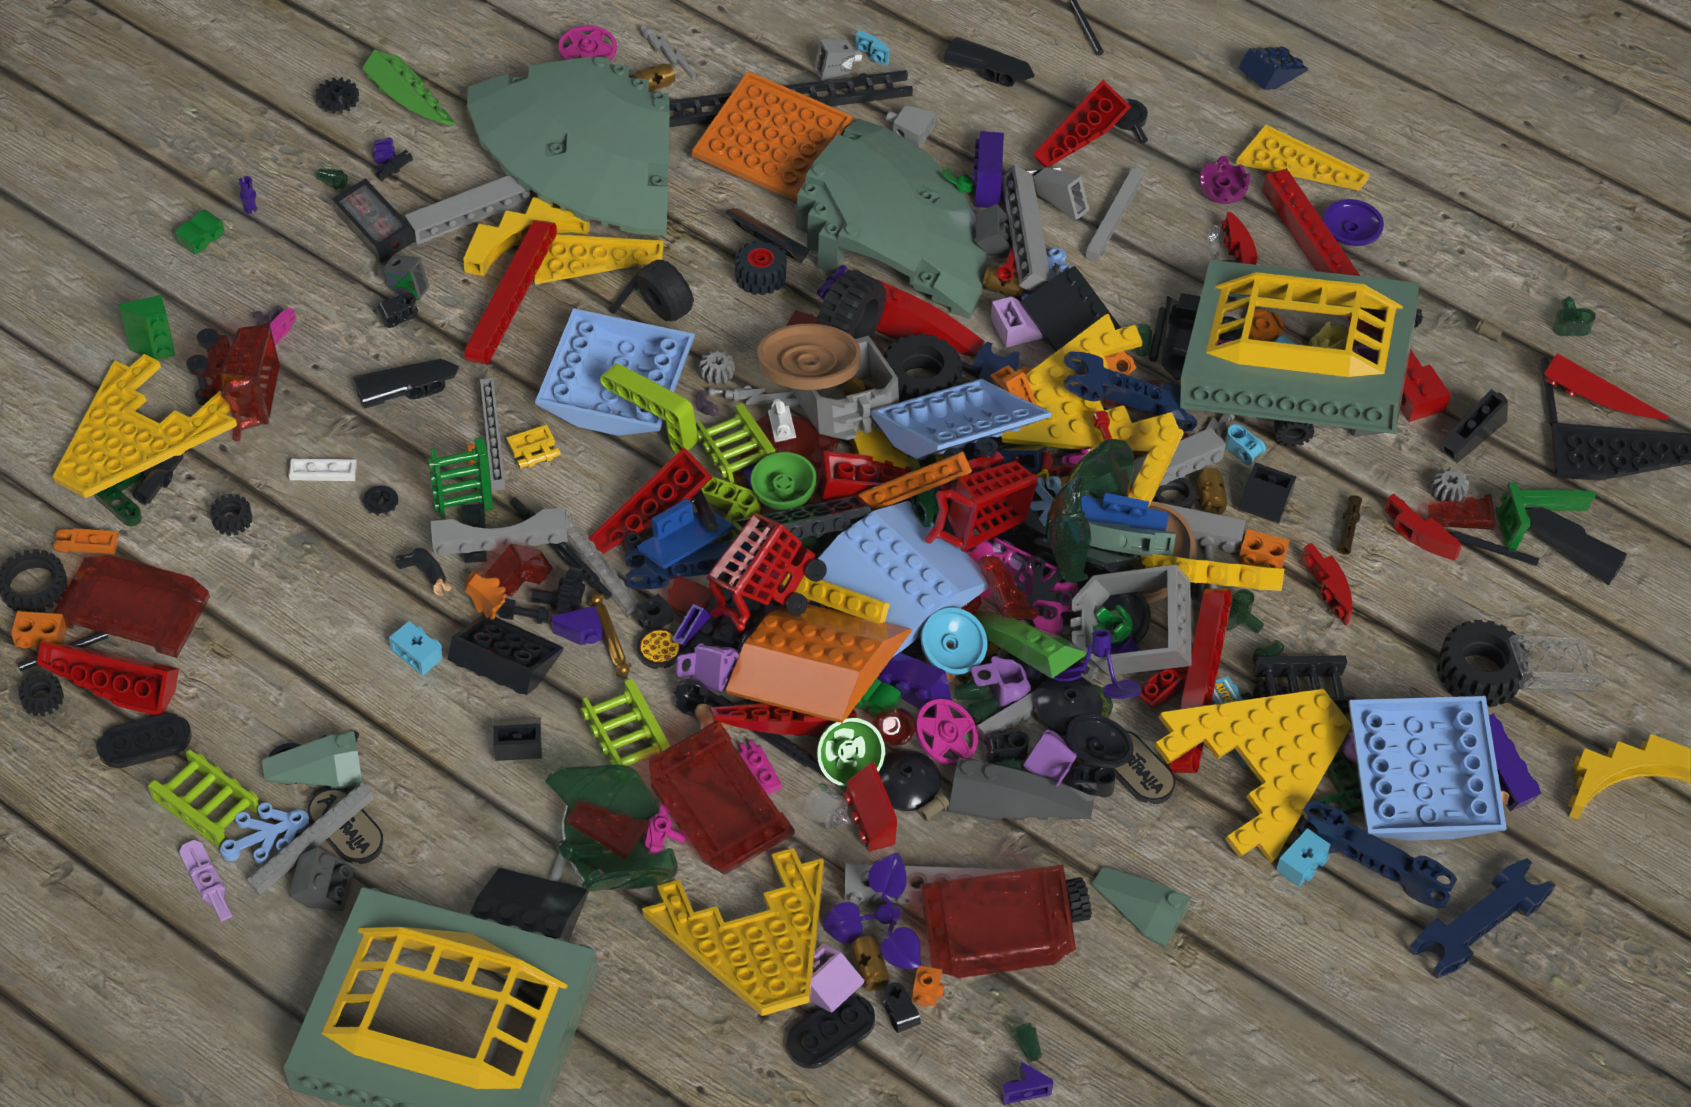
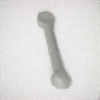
M747 385L744 386V388L737 389H739V391L751 390L752 387ZM710 388L708 394L714 396L715 394L726 393V390L734 391V389L715 390Z

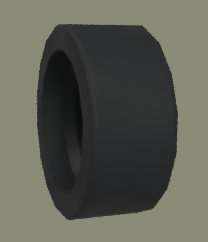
M1178 478L1166 485L1159 486L1152 501L1191 509L1195 496L1194 488L1185 478ZM1166 490H1176L1181 492L1186 499L1178 503L1165 500L1161 493Z

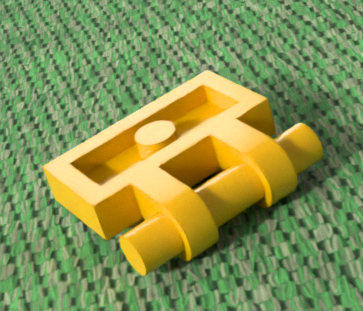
M547 424L506 437L507 444L514 458L524 457L517 460L519 469L524 467L531 468L536 463L542 461L549 462L554 457L561 455L558 447L551 450L549 448L555 445V439ZM539 450L542 451V453L533 456L531 454L532 452H536Z

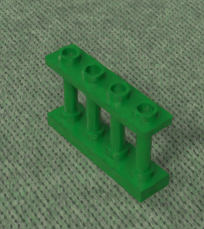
M483 437L474 439L475 448H472V451L438 458L435 448L430 449L431 457H428L429 474L432 483L433 498H436L433 499L435 512L440 513L441 519L446 518L445 508L476 501L484 504L485 511L493 509L488 452ZM474 460L473 465L440 472V466ZM476 475L474 479L447 485H442L441 482L442 480ZM471 488L479 489L476 490V493L443 499V494Z

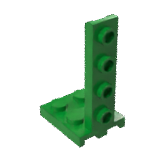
M1508 483L1509 491L1507 494H1503L1500 499L1502 505L1495 508L1506 547L1516 550L1519 543L1522 542L1526 530L1530 527V517L1527 516L1526 510L1542 506L1554 511H1587L1592 500L1596 497L1595 491L1519 489L1517 483Z

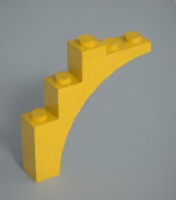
M533 197L526 214L506 210L499 227L478 224L463 258L465 273L485 277L490 266L501 254L523 241L534 220L554 222L557 226V233L588 235L590 230V222L575 217L572 211H562L558 208H553V203L550 205L539 198Z
M1153 554V556L1141 555L1140 562L1146 566L1145 569L1177 565L1190 582L1282 591L1285 570L1282 568Z
M1650 734L1647 742L1642 741L1640 749L1617 741L1615 748H1610L1607 756L1584 748L1582 756L1577 755L1572 768L1576 769L1573 778L1577 779L1574 789L1578 790L1577 795L1572 794L1568 807L1572 808L1569 817L1578 820L1584 807L1596 794L1622 780L1635 777L1659 776L1691 783V748Z

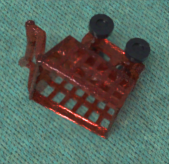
M269 324L238 328L231 347L227 335L218 334L216 330L211 328L201 330L197 334V341L199 346L207 349L208 357L194 355L186 361L188 371L196 375L200 387L195 393L196 401L199 405L203 406L219 391H222L221 397L229 405L232 418L237 423V426L233 428L232 439L240 441L242 430L269 423L280 369L271 327ZM263 367H271V370H263ZM260 376H269V379L260 378ZM206 377L213 379L211 385L207 384ZM260 384H266L267 388L261 387ZM241 416H244V417H247V418H250V419L242 421Z

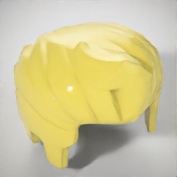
M1327 321L1320 331L1309 340L1308 346L1345 350L1349 331L1340 324L1330 326L1331 322Z

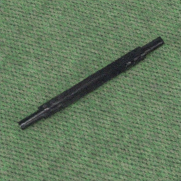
M517 497L510 501V504L522 515L524 521L536 515L532 509H528ZM564 542L548 544L571 568L574 567L582 570L584 573L582 578L591 588L594 587L600 594L603 593L606 600L612 596V593L600 582V578Z
M707 689L708 700L714 704V707L736 706V704L724 696H718ZM750 730L802 766H808L823 777H826L821 771L818 762L813 759V755L781 734Z

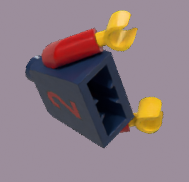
M1018 445L999 450L1005 459L1004 464L1017 461L1030 472L1040 471L1036 476L1043 478L1044 482H1046L1053 462L1052 454L1047 451L1046 445Z

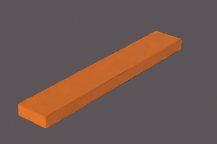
M962 451L863 491L858 495L871 506L872 512L971 473L972 470Z

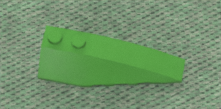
M374 49L362 69L368 74L367 77L371 81L379 85L378 89L381 92L388 94L404 107L425 118L450 126L455 125V122L446 110L439 107L440 102L431 97L432 92L430 89L423 87V80L399 56Z
M980 610L973 614L982 624L987 640L1052 679L1086 655L1085 651L1060 636L1035 628L1006 615Z

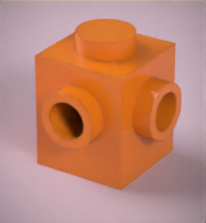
M926 966L917 968L912 1003H917L923 1007H936L937 998L942 999L945 984L941 983L942 969Z

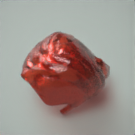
M887 707L872 719V725L879 731L884 743L887 745H904L912 739L915 733L914 719L903 708Z

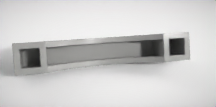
M564 507L542 509L524 522L503 528L485 529L472 527L454 519L430 521L434 556L568 542Z

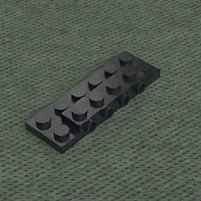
M852 495L762 514V516L782 524L801 541L805 537H822L824 533L844 532L845 529L851 527L850 519L861 520L871 513V506L859 495ZM751 517L731 521V528L737 536ZM759 521L755 528L762 531L765 525ZM769 530L766 536H769L772 531ZM752 531L748 538L755 542L759 535Z
M726 573L723 581L728 582L732 575ZM738 578L735 580L733 585L737 584V582L739 581ZM720 587L725 596V606L736 611L741 617L732 598L733 593ZM742 595L750 612L743 631H738L732 620L724 615L718 617L711 616L686 644L682 654L695 652V647L700 643L713 647H731L735 650L737 647L740 648L744 641L745 632L751 630L755 614L758 615L760 613L763 603ZM714 596L706 608L709 614L717 606V600Z

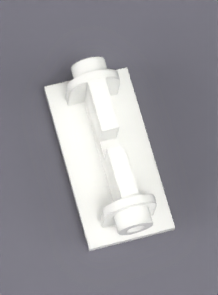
M775 399L772 403V409L768 410L775 442L796 438L789 406H785L784 402L780 399Z

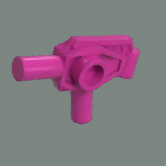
M662 799L658 814L649 820L645 847L649 849V853L661 855L666 837L681 844L684 843L687 837L671 828L672 820L667 816L670 805L669 800Z

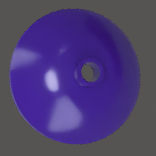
M1344 199L1336 201L1327 207L1323 215V222L1336 241L1348 246H1364L1373 243L1381 236L1384 227V221L1379 211L1372 205L1360 200Z

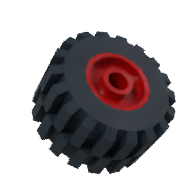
M753 241L752 244L747 243L744 245V248L741 247L735 256L736 283H739L741 289L744 288V291L752 292L754 295H757V293L766 295V293H774V290L778 291L785 284L787 257L778 245L774 246L773 243H765V241Z

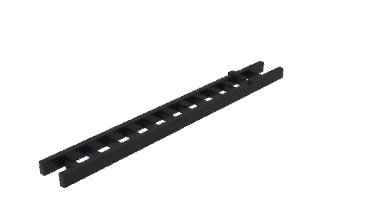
M907 70L872 75L863 73L856 77L784 86L801 94L810 93L812 99L829 106L913 95L912 86L894 88L892 82L907 81ZM886 83L888 88L875 90L873 85ZM861 86L868 87V89H865L864 92L857 93L854 88ZM848 88L850 92L849 94L837 95L835 90ZM830 91L831 96L818 97L816 92ZM733 92L669 100V111L676 110L675 116L669 117V127L712 122L721 110L720 104H725ZM715 105L716 111L702 112L701 107ZM695 108L697 113L683 115L682 109Z

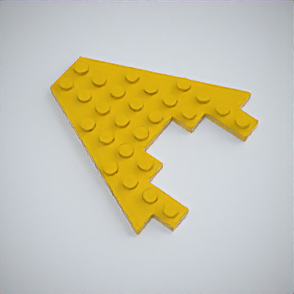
M1106 314L1027 373L1025 376L1037 405L1050 411L1051 417L1022 427L1019 431L1003 433L1000 436L1002 443L1046 445L1047 447L1077 450L1094 447V451L1102 450V447L1105 446L1100 430L1094 427L1091 419L1095 412L1104 411L1100 400L1088 401L1082 399L1064 387V380L1069 375H1077L1074 370L1066 366L1064 357L1069 352L1074 351L1091 353L1101 357L1104 362V368L1109 369L1104 356L1142 346V339L1136 325L1115 330L1109 314ZM1071 359L1072 361L1081 362L1079 359ZM1125 406L1105 410L1110 418L1108 428L1115 448H1122L1123 454L1148 455L1162 423L1179 428L1172 412L1131 423Z
M145 354L130 367L115 360L53 474L54 482L86 499L173 456L182 455L186 450L236 427V420L226 415L237 405L236 399L219 391L191 417L174 410L161 423H158L136 412L147 400L145 395L135 390L161 368L160 362Z
M1324 689L1162 712L1158 718L1170 734L1157 741L1154 747L1167 764L1201 742L1205 743L1217 760L1233 749H1236L1262 783L1261 786L1246 796L1259 815L1228 835L1225 840L1239 858L1255 847H1258L1271 864L1279 855L1352 724Z
M794 848L771 854L772 862L784 887L763 893L764 901L768 908L767 911L725 923L717 906L693 912L680 879L658 885L657 891L662 903L642 908L643 917L761 1016L810 1002L824 860L821 858L801 864Z

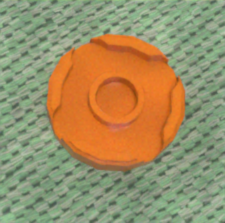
M1255 309L1248 339L1275 342L1283 333L1284 324L1278 314L1267 312L1266 309Z

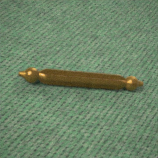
M592 590L588 605H593L596 608L602 625L603 638L611 659L617 666L614 674L628 679V673L632 666L630 663H625L626 657L608 610L602 603L605 595Z

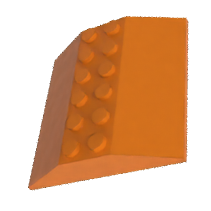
M807 604L804 613L798 616L789 614L782 607L768 613L744 643L727 685L726 693L843 724L909 636L911 628L886 622L879 624L848 613Z

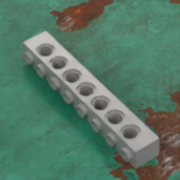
M845 865L844 901H851L853 903H886L882 898V892H875L871 887L865 886L869 884L868 874L873 865ZM905 866L907 882L903 894L898 898H891L887 895L888 899L892 900L893 903L902 905L915 903L927 906L944 904L948 906L971 905L972 907L1036 908L1038 897L1037 870Z

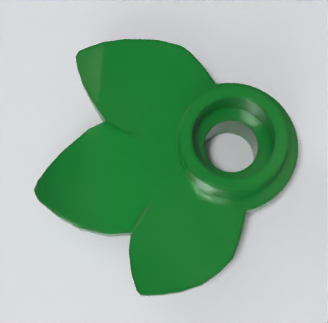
M949 168L945 172L941 171L943 177L955 184L958 191L966 193L973 190L974 182L969 175L957 176Z

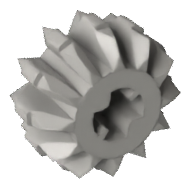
M717 349L715 353L709 351L707 355L702 356L699 370L702 379H707L708 384L711 382H715L716 385L719 382L726 384L727 379L731 380L733 377L735 364L731 355H727L726 351L719 353Z
M1451 468L1447 471L1441 469L1433 477L1431 491L1434 492V498H1441V503L1443 501H1448L1450 505L1453 501L1459 503L1467 495L1469 481L1466 480V474H1459V469L1457 471H1452Z

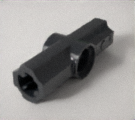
M183 454L173 456L144 470L143 479L132 493L133 498L140 504H150L162 487H168L173 471L184 458Z

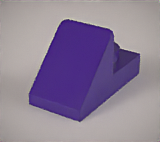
M1021 1063L1019 1072L1021 1081L1011 1080L1002 1085L1001 1091L1003 1105L1052 1095L1054 1083L1052 1078L1025 1063Z

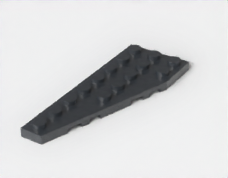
M1553 423L1551 427L1555 476L1557 478L1600 481L1691 464L1690 433Z

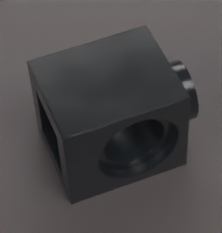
M657 594L637 607V622L641 628H646L647 631L662 628L673 621V608L660 594Z

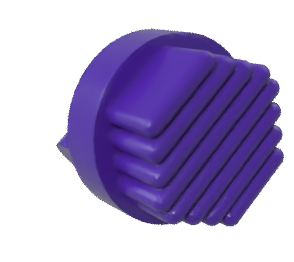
M391 137L374 141L372 154L375 157L376 164H386L389 158L395 156V147L392 146L393 139Z

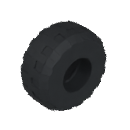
M656 259L640 270L637 277V285L646 303L657 316L665 321H677L691 311L694 302L693 293L682 274L670 262Z

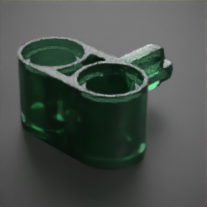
M1570 296L1563 299V309L1558 311L1552 327L1554 333L1559 336H1585L1590 334L1596 314L1588 308H1576L1574 299H1571Z
M1240 589L1232 595L1227 631L1233 630L1241 623L1254 633H1259L1263 629L1264 623L1251 614L1255 598L1251 591Z

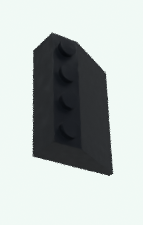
M1076 266L1058 274L1020 303L1055 352L1106 314H1109L1115 330L1121 329V326Z
M1066 534L1034 539L1036 545L1061 561L1068 557L1078 559L1080 562L1079 571L1092 576L1139 570L1146 567L1139 561L1140 558L1134 554L1127 553V555L1121 554L1122 552L1086 545L1082 543L1081 539Z
M483 614L452 636L447 660L455 663L458 667L471 670L478 676L491 679L498 685H504L513 689L518 694L527 696L538 687L563 652L564 647L497 617L492 620L490 616L486 618L485 614Z
M498 868L477 896L470 914L475 916V918L483 920L492 919L501 925H513L527 932H540L546 937L553 939L562 938L569 942L588 896L589 889Z

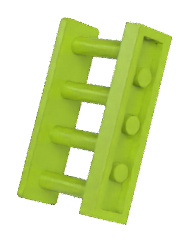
M743 403L735 406L737 415H734L733 419L705 429L701 421L696 422L698 442H703L706 454H710L714 466H718L722 478H727L730 483H735L732 472L755 464L766 456L776 453L775 448ZM733 427H742V430L713 441L711 436ZM745 437L746 439L750 438L749 442L724 452L719 450L720 447ZM752 449L758 450V453L729 464L727 462V459Z
M633 678L624 681L625 691L622 692V695L591 706L588 698L585 697L582 699L583 707L580 708L584 721L588 720L590 723L589 727L592 736L600 741L599 747L603 756L607 755L609 758L608 762L613 774L617 773L620 780L625 778L626 766L653 755L659 756L663 764L672 760V747ZM624 703L630 704L633 708L632 712L601 723L596 715ZM634 720L636 722L640 721L642 724V729L610 741L606 731ZM642 738L650 739L652 742L651 747L620 758L615 750Z
M189 749L186 752L188 765L171 781L162 785L158 781L153 780L148 785L151 799L220 849L222 843L226 841L224 829L236 818L238 813L243 812L246 808H249L254 813L258 812V797L251 790L246 791L242 788L235 778H229L224 775V772L218 766L209 764L202 754H196ZM197 770L205 776L184 797H178L173 793L194 771ZM212 783H215L222 789L201 809L195 810L190 806V803ZM229 795L239 801L218 822L215 821L213 823L207 818Z

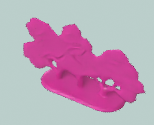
M993 537L994 541L1006 547L1005 552L994 553L992 545L985 541L977 545L974 550L965 551V553L996 580L994 585L976 598H985L992 593L999 592L1002 596L998 602L1000 609L1006 616L1011 617L1009 605L1016 599L1017 583L1014 580V576L1020 570L1012 567L1010 558L1015 552L1029 558L1026 568L1021 570L1029 574V581L1026 583V597H1028L1032 593L1034 571L1031 567V560L1036 556ZM990 554L994 555L992 559H988V556ZM999 558L1001 561L1002 558L1005 559L1001 565L997 567L992 566V562ZM1046 562V566L1051 569L1043 577L1042 584L1060 568ZM1006 563L1009 564L1008 569H1006L1004 566ZM1020 574L1019 580L1024 582L1025 576ZM1074 581L1058 582L1048 592L1063 593L1069 591L1075 597L1079 592L1077 582ZM1065 594L1063 599L1065 602L1068 603L1070 601L1069 595ZM1037 600L1031 606L1043 608L1054 606L1058 611L1057 616L1051 620L1036 615H1029L1028 617L1031 616L1035 628L1054 634L1060 633L1064 629L1061 613L1072 611V604L1065 606L1060 602ZM1020 605L1016 607V611L1022 613V607ZM1048 609L1047 615L1052 617L1053 610Z

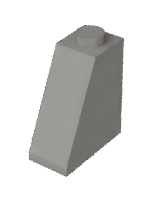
M1046 167L1033 176L1037 194L1073 220L1079 219L1089 211L1080 175Z

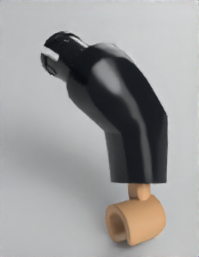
M415 548L412 553L396 556V559H400L395 560L398 569L416 566L421 569L428 577L430 583L434 585V593L436 595H444L442 587L445 591H450L451 586L448 583H444L446 577L440 564L426 549Z

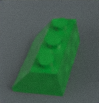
M161 295L119 304L129 350L141 355L145 354L156 360L175 356L167 313Z

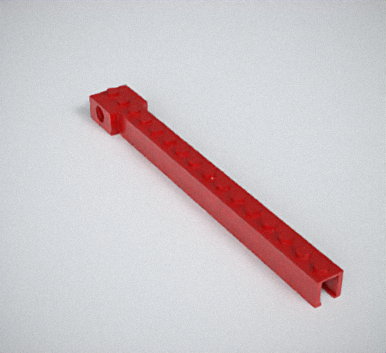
M1288 169L1266 174L1262 192L1317 272L1360 276ZM1368 312L1378 319L1385 321L1386 314ZM1358 318L1356 329L1359 332H1376L1381 343L1383 331ZM1411 349L1400 410L1408 422L1446 411L1451 396L1432 366H1422Z

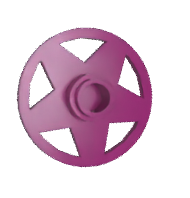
M585 25L575 27L567 31L559 41V53L563 60H569L574 57L583 58L608 55L605 58H609L610 62L617 52L615 37L606 29L598 26ZM583 31H593L587 36L580 33ZM604 36L609 38L612 45L602 42ZM568 38L572 44L563 49V44Z
M935 699L926 703L919 710L915 719L916 737L922 749L932 759L946 765H957L958 758L942 757L949 749L962 759L968 760L974 754L978 744V732L972 717L962 706L947 699ZM935 706L934 718L923 717L927 709ZM949 707L959 712L964 718H953ZM971 730L972 742L969 748L963 735ZM922 731L931 736V748L925 741Z

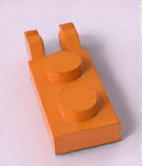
M60 529L56 532L58 540L53 543V548L55 551L115 554L119 533L107 530Z

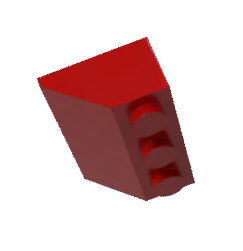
M872 762L846 782V792H843L845 804L847 806L850 805L852 809L851 818L853 824H858L860 829L858 831L859 839L862 844L866 845L868 852L895 845L898 820L876 765Z

